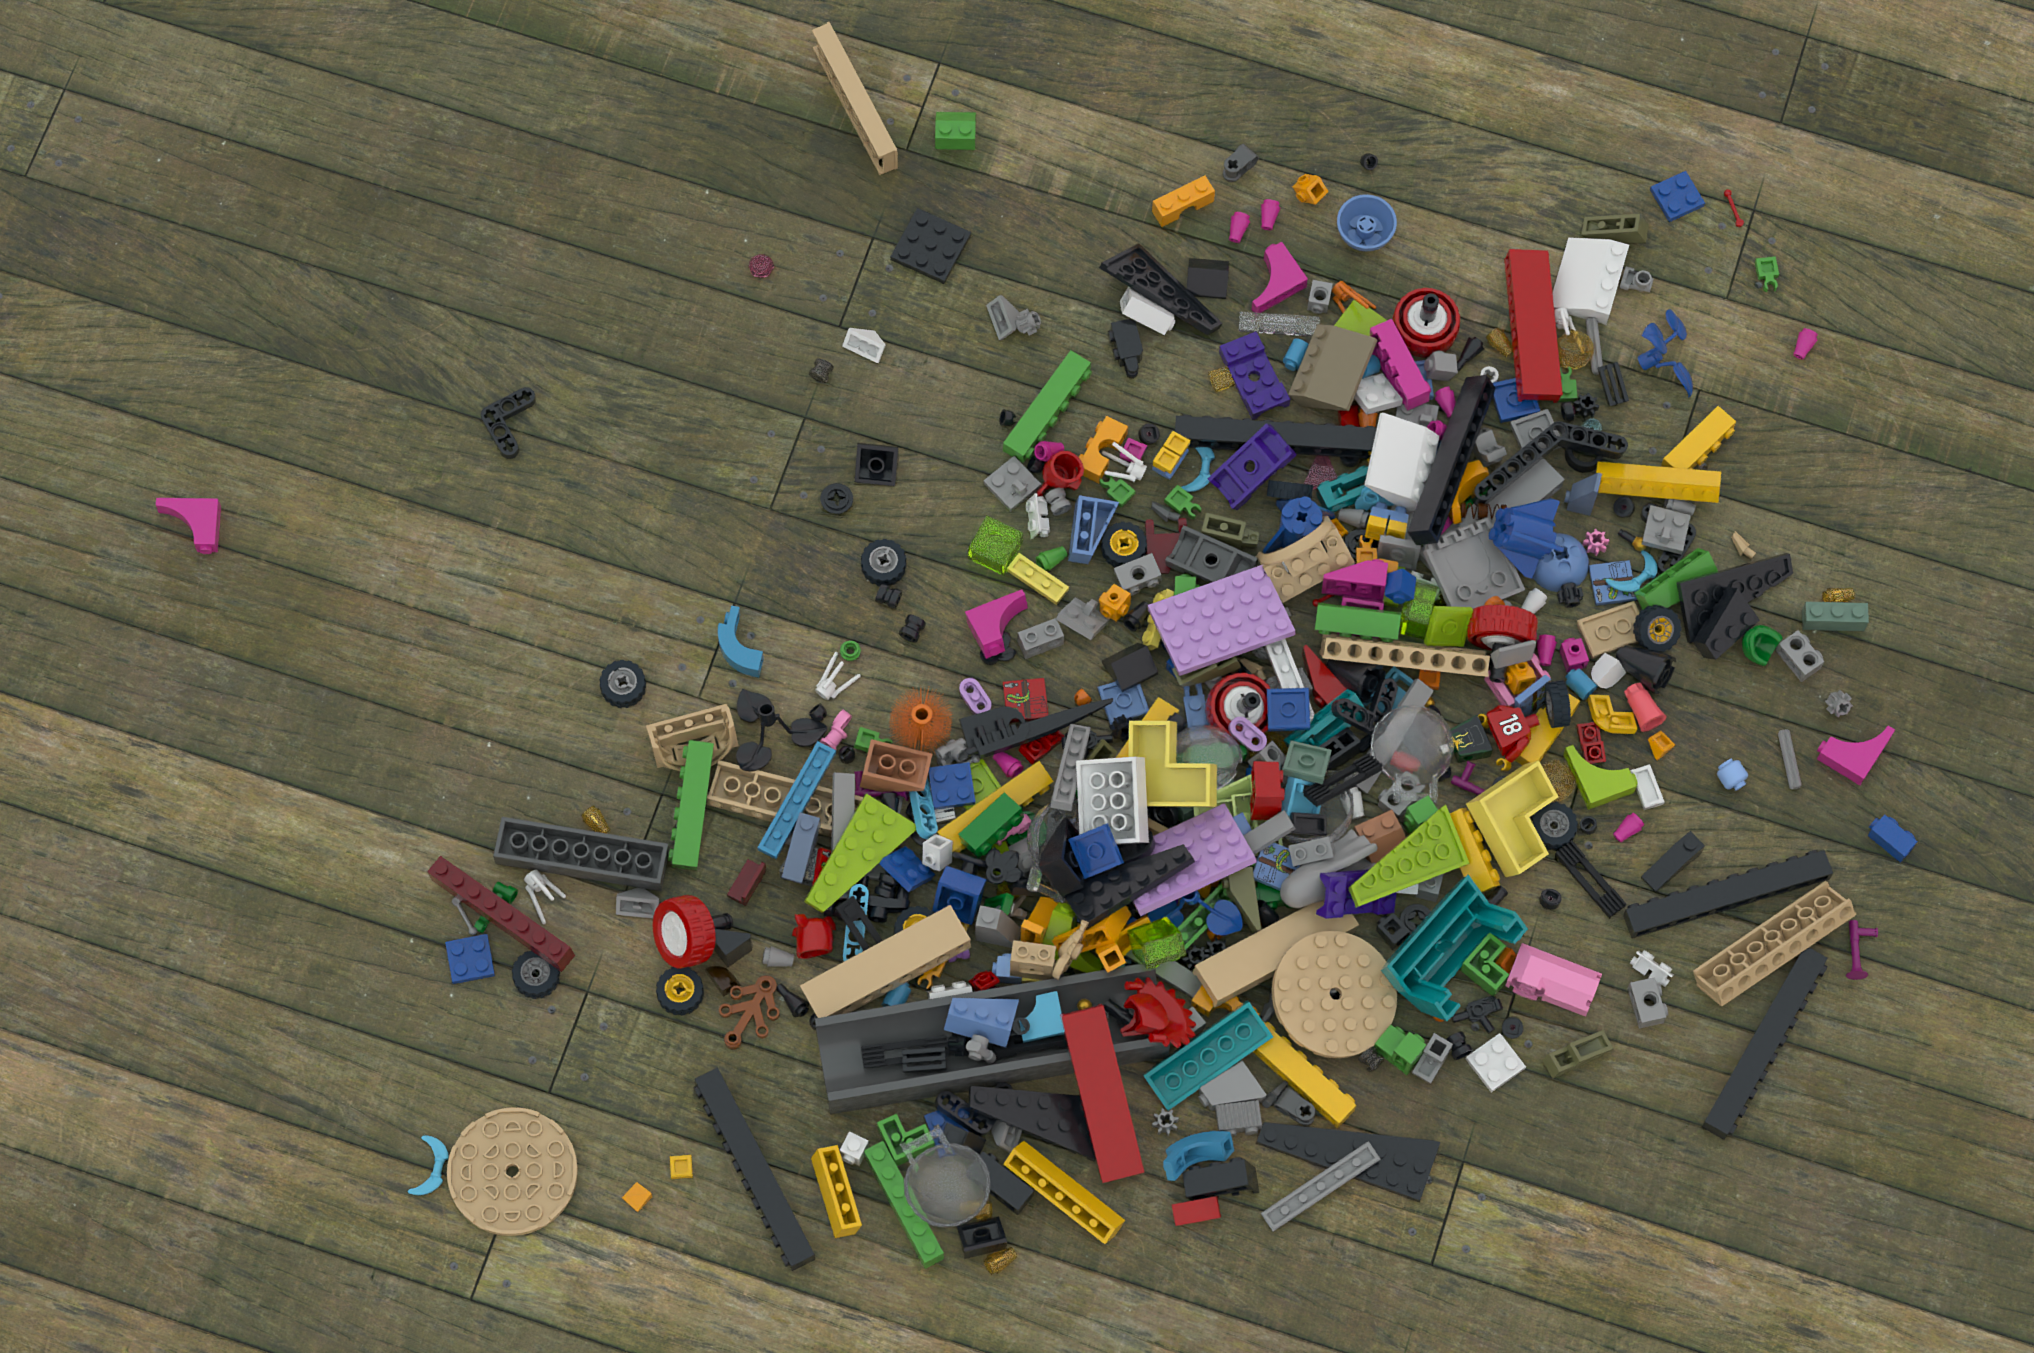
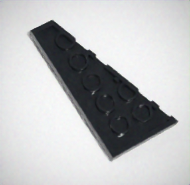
M1139 243L1105 260L1099 267L1206 335L1220 329L1223 324Z
M1784 553L1676 582L1687 642L1692 643L1704 622L1709 619L1714 611V605L1723 596L1725 587L1738 588L1746 601L1750 602L1754 598L1763 595V592L1770 587L1776 586L1791 576L1793 568L1790 554Z
M1182 844L1088 877L1084 880L1083 888L1066 894L1063 897L1080 922L1081 920L1089 922L1087 930L1193 864L1195 860L1185 845Z
M979 1086L969 1087L968 1109L991 1119L995 1118L1012 1128L1016 1127L1023 1130L1024 1133L1052 1145L1061 1146L1068 1149L1071 1153L1080 1154L1087 1157L1086 1159L1090 1161H1095L1080 1095Z

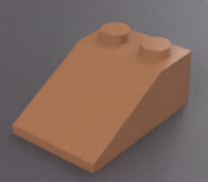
M871 739L860 787L879 792L924 791L932 754Z
M1393 810L1354 827V831L1358 836L1365 835L1370 843L1377 845V851L1365 857L1371 863L1380 861L1406 838Z

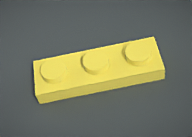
M1020 553L1007 567V572L1056 605L1069 590V586Z
M1166 589L1157 593L1153 603L1172 597L1174 592ZM1149 615L1147 620L1149 624L1142 636V641L1151 651L1158 648L1161 636L1151 615Z

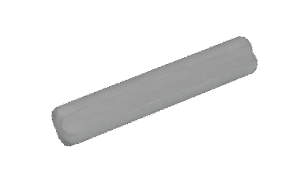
M1595 317L1586 319L1591 369L1594 375H1598L1597 368L1603 366L1598 322Z
M1788 729L1780 730L1778 737L1789 787L1792 790L1799 789L1801 787V780L1791 734Z

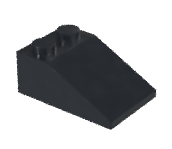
M1067 817L1062 819L1044 848L1039 863L1041 873L1046 875L1052 887L1061 896L1083 888L1085 880L1068 840L1078 836L1079 832Z

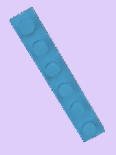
M817 741L757 847L758 851L774 859L778 858L796 825L799 813H803L832 762L836 750Z

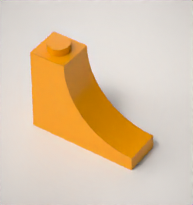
M1480 460L1469 462L1466 466L1448 514L1453 524L1461 523V503L1472 495L1475 487L1482 480L1489 476L1487 467H1483Z
M1040 896L1030 917L1027 920L1024 919L1021 925L1022 942L1042 944L1052 912L1059 903L1055 897Z
M1127 906L1119 909L1091 928L1085 929L1080 942L1084 945L1081 953L1115 942L1131 916ZM1080 925L1054 937L1052 942L1056 946L1057 951L1080 928Z

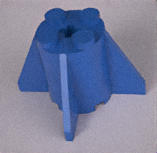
M1305 496L1296 499L1276 500V505L1281 511L1279 530L1265 546L1262 553L1268 554L1280 547L1285 548L1314 531L1322 523L1323 516H1328L1330 520H1333L1335 514L1318 506L1309 497Z
M1550 498L1511 508H1500L1496 512V520L1489 532V539L1493 540V544L1524 577L1533 578L1539 559H1544L1542 557L1544 554L1549 555L1552 549L1562 552L1564 550L1562 546L1555 543L1556 532H1553V526L1556 527L1553 520L1560 503L1559 500Z

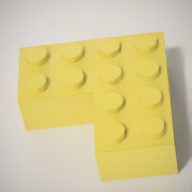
M1129 721L1128 757L1145 758L1147 807H1216L1217 765L1176 763L1177 722Z
M1539 760L1524 764L1466 803L1505 877L1521 874L1549 854L1529 818L1558 798Z

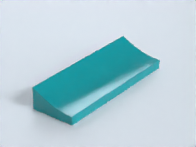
M1247 1000L1190 1040L1188 1045L1184 1044L1143 1073V1076L1169 1111L1200 1089V1087L1273 1038V1035Z

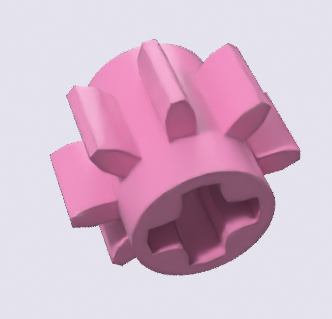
M1594 529L1593 533H1586L1583 545L1587 546V553L1591 552L1597 556L1600 551L1606 552L1607 548L1605 545H1608L1609 539H1605V532L1601 533Z

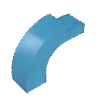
M731 605L730 612H726L724 624H718V640L721 653L728 664L735 670L745 675L759 678L764 660L763 651L746 648L738 642L736 631L740 618V607Z
M1202 1132L1173 1143L1166 1149L1167 1158L1163 1161L1167 1180L1175 1181L1186 1168L1198 1162L1208 1160L1226 1161L1235 1151L1231 1132Z

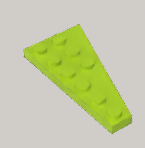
M865 794L804 902L819 912H824L880 863L882 858L889 855L916 831L915 823L870 795Z
M1446 804L1348 887L1356 907L1470 864Z

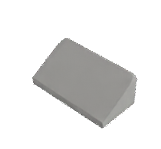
M1531 640L1497 649L1491 653L1494 667L1498 669L1530 661L1533 657L1536 641Z

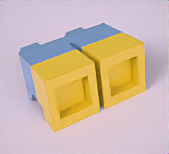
M1172 431L1153 460L1152 470L1170 480L1189 452L1190 440Z
M1377 502L1375 507L1372 506L1365 538L1380 540V535H1384L1387 525L1386 536L1391 535L1395 538L1404 539L1409 514H1406V508L1398 506L1395 508V511L1387 509L1388 505L1386 503Z

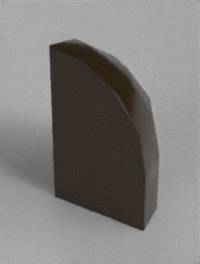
M710 966L705 969V972L723 997L730 993V989L733 986L741 985L727 968Z

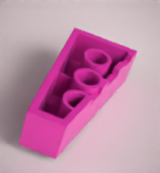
M1389 319L1371 327L1370 337L1377 339L1372 355L1377 356L1380 360V369L1403 399L1402 403L1407 411L1429 402L1430 385L1421 375L1393 320Z

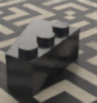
M1725 587L1723 596L1714 605V611L1709 619L1704 622L1693 643L1703 658L1716 660L1760 621L1738 588Z
M1241 1157L1232 1158L1230 1162L1223 1164L1222 1162H1213L1209 1164V1167L1204 1168L1193 1166L1188 1168L1189 1171L1182 1173L1186 1198L1191 1201L1214 1196L1219 1198V1195L1232 1193V1196H1238L1239 1191L1252 1190L1253 1194L1259 1193L1256 1168Z

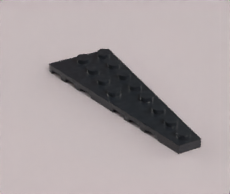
M1264 1122L1256 1144L1327 1169L1369 1141L1381 1160L1353 1179L1420 1202L1440 1142Z

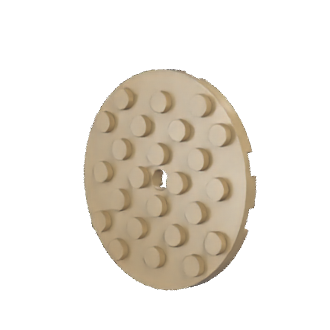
M1340 931L1314 933L1291 946L1281 958L1272 981L1273 1007L1280 1024L1289 1033L1288 1036L1299 1046L1314 1052L1313 1054L1327 1058H1348L1361 1054L1373 1047L1376 1041L1392 1024L1397 1008V990L1381 971L1386 963L1385 959L1365 940ZM1334 988L1339 992L1338 1000L1331 998V989Z
M515 1107L491 1111L475 1122L470 1123L462 1131L452 1147L447 1164L448 1187L459 1211L478 1228L502 1236L529 1234L553 1222L570 1202L578 1175L576 1154L564 1130L555 1121L537 1111ZM509 1167H517L519 1171L516 1176L510 1177L506 1174Z

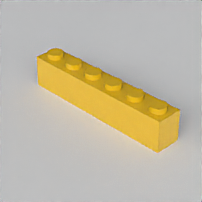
M1610 462L1597 463L1596 473H1602L1598 493L1719 503L1721 472Z
M1038 761L938 830L935 834L953 841L952 852H961L966 847L961 843L958 834L1004 792L1018 805L1022 804L1025 807L1034 800L1032 798L1033 795L1036 793L1042 795L1051 789L1049 784L1054 781L1041 762Z
M1264 1022L1273 1038L1258 1047L1253 1053L1279 1077L1287 1081L1289 1086L1311 1103L1321 1115L1338 1129L1355 1111V1100L1349 1094H1343L1334 1080H1328L1323 1076V1071L1314 1064L1312 1066L1307 1061V1057L1303 1052L1292 1048L1291 1042L1284 1036L1280 1037L1275 1032L1276 1029L1272 1024Z
M1025 1141L1013 1148L1003 1164L1104 1244L1115 1237L1126 1221Z

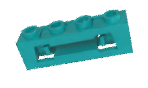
M1364 465L1353 473L1340 475L1336 480L1322 482L1316 491V496L1322 508L1334 513L1341 508L1344 509L1354 505L1356 499L1361 496V490L1365 485L1347 491L1345 496H1342L1343 491L1365 483L1368 467Z
M1346 689L1314 715L1313 721L1310 724V730H1295L1283 741L1288 748L1290 741L1319 747L1346 727L1352 726L1332 714L1331 705L1335 700L1345 698L1362 707L1364 705L1356 693ZM1356 712L1355 719L1358 722L1362 720V715Z

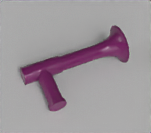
M1467 761L1461 778L1456 775L1452 778L1451 784L1468 792L1480 795L1486 791L1468 781L1473 768L1476 766L1473 762Z
M854 771L855 795L864 797L865 794H868L871 797H880V794L897 793V796L904 797L908 801L909 791L879 792L860 787L863 771Z
M1850 920L1849 935L1852 968L1846 974V977L1852 980H1860L1866 978L1868 973L1863 971L1860 963L1859 936L1878 937V928H1859L1857 920Z

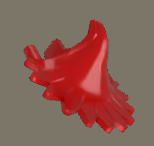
M1149 977L1145 979V982L1140 978H1136L1134 982H1125V989L1137 990V994L1129 996L1123 1005L1124 1008L1135 1010L1130 1023L1120 1029L1123 1037L1149 1034L1148 1039L1150 1042L1162 1043L1165 1047L1171 1042L1176 1048L1181 1046V1042L1185 1045L1190 1043L1188 1037L1193 1038L1195 1036L1191 1028L1196 1026V1023L1189 1019L1193 1012L1183 1008L1186 1001L1175 998L1174 989L1166 991L1161 981L1155 986Z

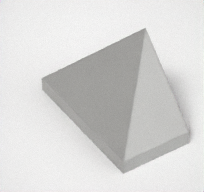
M999 295L986 306L998 339L1002 341L1016 330V320L1020 313L1002 295Z
M635 888L619 893L616 897V915L653 919L654 912L659 905V898L644 888Z
M996 1120L991 1128L996 1145L1011 1153L1013 1148L1018 1145L1022 1130L1016 1127L1012 1128L999 1120Z

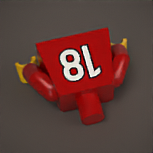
M1498 705L1487 712L1486 715H1478L1480 721L1484 720L1482 723L1483 728H1490L1501 755H1505V759L1499 758L1496 764L1500 766L1505 763L1501 771H1509L1511 763L1521 755L1530 743V728L1540 725L1537 715L1532 714L1524 717L1521 708Z

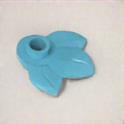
M1365 486L1361 490V496L1355 501V509L1371 510L1372 506L1375 507L1377 502L1386 503L1388 506H1393L1394 504Z

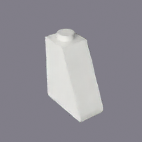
M1128 286L1120 300L1122 314L1163 335L1166 334L1167 330L1170 331L1175 324L1174 314Z

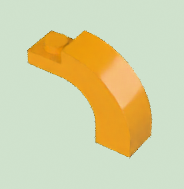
M1147 915L1128 925L1125 924L1114 943L1096 948V953L1106 972L1108 973L1125 964L1124 956L1131 949L1156 936L1157 933Z

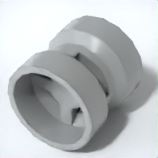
M1055 488L1045 495L1047 503L1051 504V511L1054 516L1064 514L1072 507L1070 501L1065 498L1066 493L1063 488Z

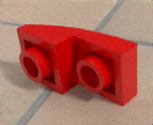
M1595 722L1577 724L1583 759L1590 764L1606 762L1604 744L1601 741L1599 727Z
M1060 731L1054 732L1021 745L1018 751L1033 765L1061 743V738L1064 735Z
M986 970L977 973L968 982L973 990L982 991L998 984L1000 980L991 971L988 972Z
M1217 1196L1172 1204L1175 1226L1221 1218Z

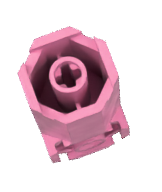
M1522 943L1505 986L1508 988L1510 985L1513 986L1515 994L1530 1000H1537L1538 997H1542L1541 1001L1549 1002L1586 1017L1602 974Z

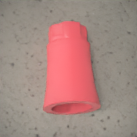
M1635 683L1624 691L1628 699L1627 702L1642 732L1652 730L1666 720V715L1657 706L1642 683Z

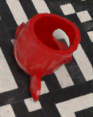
M1059 451L1053 454L1044 465V483L1038 489L1037 497L1042 496L1049 488L1077 490L1082 482L1081 477L1084 473V466L1080 458L1070 451Z
M795 914L798 927L793 929L792 936L797 938V957L809 959L831 953L833 949V931L836 930V924L832 917L827 916L823 919L807 918L805 914Z

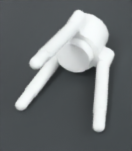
M1566 308L1555 309L1557 328L1564 329L1566 335H1570V327L1582 354H1585V349L1573 325L1572 318L1568 314V310Z
M1113 442L1112 445L1132 460L1130 463L1106 451H1102L1103 455L1128 467L1126 472L1129 473L1127 475L1105 471V475L1124 478L1133 482L1135 479L1139 481L1142 479L1147 466L1143 464V461L1134 457L1116 442Z
M838 652L834 653L821 680L816 685V693L825 700H829L830 697L835 699L840 692L861 677L860 674H857L835 690L836 684L833 682V679L844 665V662L841 661L829 678L827 676L838 656Z
M533 870L524 878V881L527 883L525 889L530 894L542 924H546L533 891L539 892L542 890L551 901L554 900V897L545 887L546 885L565 899L566 895L551 883L544 874L541 875L538 870Z

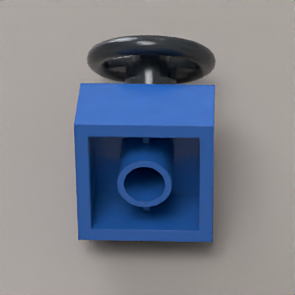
M954 852L953 857L964 861L961 870L949 866L945 867L938 882L932 911L936 913L951 905L960 922L972 925L979 911L986 879L978 877L977 873L979 867L986 869L988 867L984 860L960 852Z

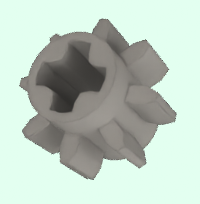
M1028 309L1019 312L1020 315L1017 316L1016 320L1017 329L1021 333L1027 332L1029 336L1036 333L1041 324L1038 313L1035 311L1029 312Z
M1841 690L1830 693L1828 699L1825 700L1829 705L1826 709L1830 714L1834 713L1837 717L1848 714L1853 706L1849 702L1851 697L1847 693L1844 694Z
M1162 1108L1159 1115L1154 1113L1153 1118L1157 1121L1152 1123V1127L1158 1128V1135L1163 1132L1169 1136L1171 1130L1177 1131V1126L1173 1123L1178 1122L1179 1118L1173 1117V1110L1165 1112ZM1169 1120V1123L1162 1125V1121Z

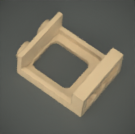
M1013 940L1010 976L1036 980L1053 979L1052 970L1055 965L1056 946Z

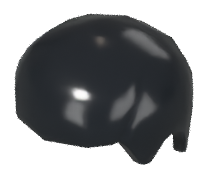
M1148 807L1149 818L1168 829L1172 828L1179 819L1177 807Z

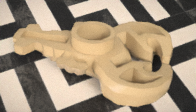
M1081 920L1080 928L1060 946L1058 950L1059 959L1052 970V977L1059 980L1061 973L1067 971L1072 960H1076L1081 953L1084 945L1080 942L1089 922Z

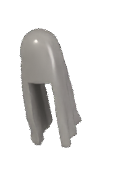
M1350 829L1342 838L1334 842V857L1303 864L1283 881L1280 888L1281 899L1292 908H1301L1325 900L1326 888L1320 879V873L1369 870L1376 863L1369 862L1365 857L1376 852L1377 845L1370 843L1365 835L1358 836L1354 830Z

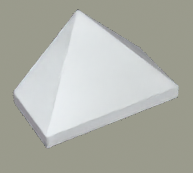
M849 328L842 347L879 363L885 343L873 330Z

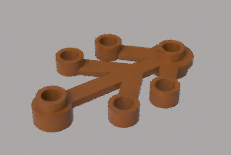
M764 975L759 977L754 985L742 988L740 986H733L730 989V996L734 1000H739L745 995L756 994L750 1001L734 1005L725 1003L719 1007V1014L723 1018H728L731 1014L745 1011L734 1030L729 1031L724 1037L727 1048L734 1050L741 1046V1034L753 1015L756 1023V1035L762 1039L768 1036L769 1030L764 1023L760 1003L765 997L768 1007V1019L775 1021L779 1018L780 1012L775 1006L773 993L777 987L773 977ZM767 982L770 984V986L768 988H763L762 984ZM735 990L741 992L738 996H734L732 993ZM723 1008L729 1009V1012L727 1014H724L721 1011ZM770 1011H776L777 1015L770 1016ZM764 1028L766 1033L759 1034V1029ZM731 1036H735L737 1039L736 1041L731 1042L729 1041V1038Z

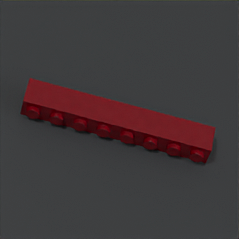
M439 856L427 871L433 882L562 972L575 957L570 946L442 856Z

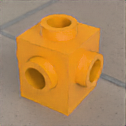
M1304 174L1292 186L1296 192L1297 199L1302 203L1316 205L1329 192L1321 178L1317 175Z
M1113 584L1099 598L1101 614L1117 622L1129 610L1131 593Z
M1527 661L1507 666L1504 683L1508 685L1514 695L1521 694L1535 683L1536 675Z

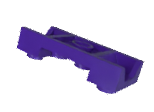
M1257 332L1219 346V354L1253 420H1256L1267 410L1277 406L1288 407L1290 405V398L1282 382H1279L1264 352L1265 348ZM1257 374L1260 379L1258 381H1251L1249 375Z
M1266 423L1207 479L1227 498L1232 509L1239 510L1253 497L1252 493L1279 468L1283 469L1297 454L1275 428ZM1249 461H1254L1255 469L1252 472H1248L1246 469Z
M1368 870L1320 873V879L1326 891L1324 905L1316 910V915L1329 919L1359 913L1392 914L1395 911L1396 892L1356 907L1348 887Z

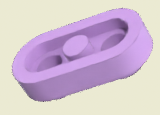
M973 678L964 679L960 684L959 692L971 712L975 715L991 710V700L979 682ZM968 688L974 690L972 693L966 692ZM983 705L985 708L979 710L977 706Z
M1236 717L1229 723L1230 734L1247 749L1258 752L1266 746L1267 738L1265 734L1244 717ZM1237 724L1242 726L1241 732L1236 730ZM1252 738L1258 739L1257 745L1252 744Z

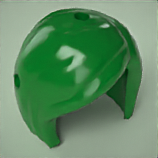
M1756 625L1744 634L1742 650L1750 661L1760 666H1766L1783 637L1776 630L1768 626Z

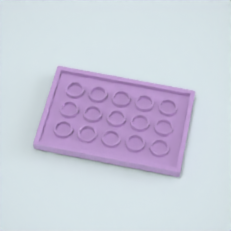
M1263 565L1148 605V611L1179 676L1295 635V629L1270 577L1267 576L1263 569Z
M1225 803L1154 835L1155 848L1151 855L1184 844L1195 862L1138 897L1133 903L1140 916L1257 862Z

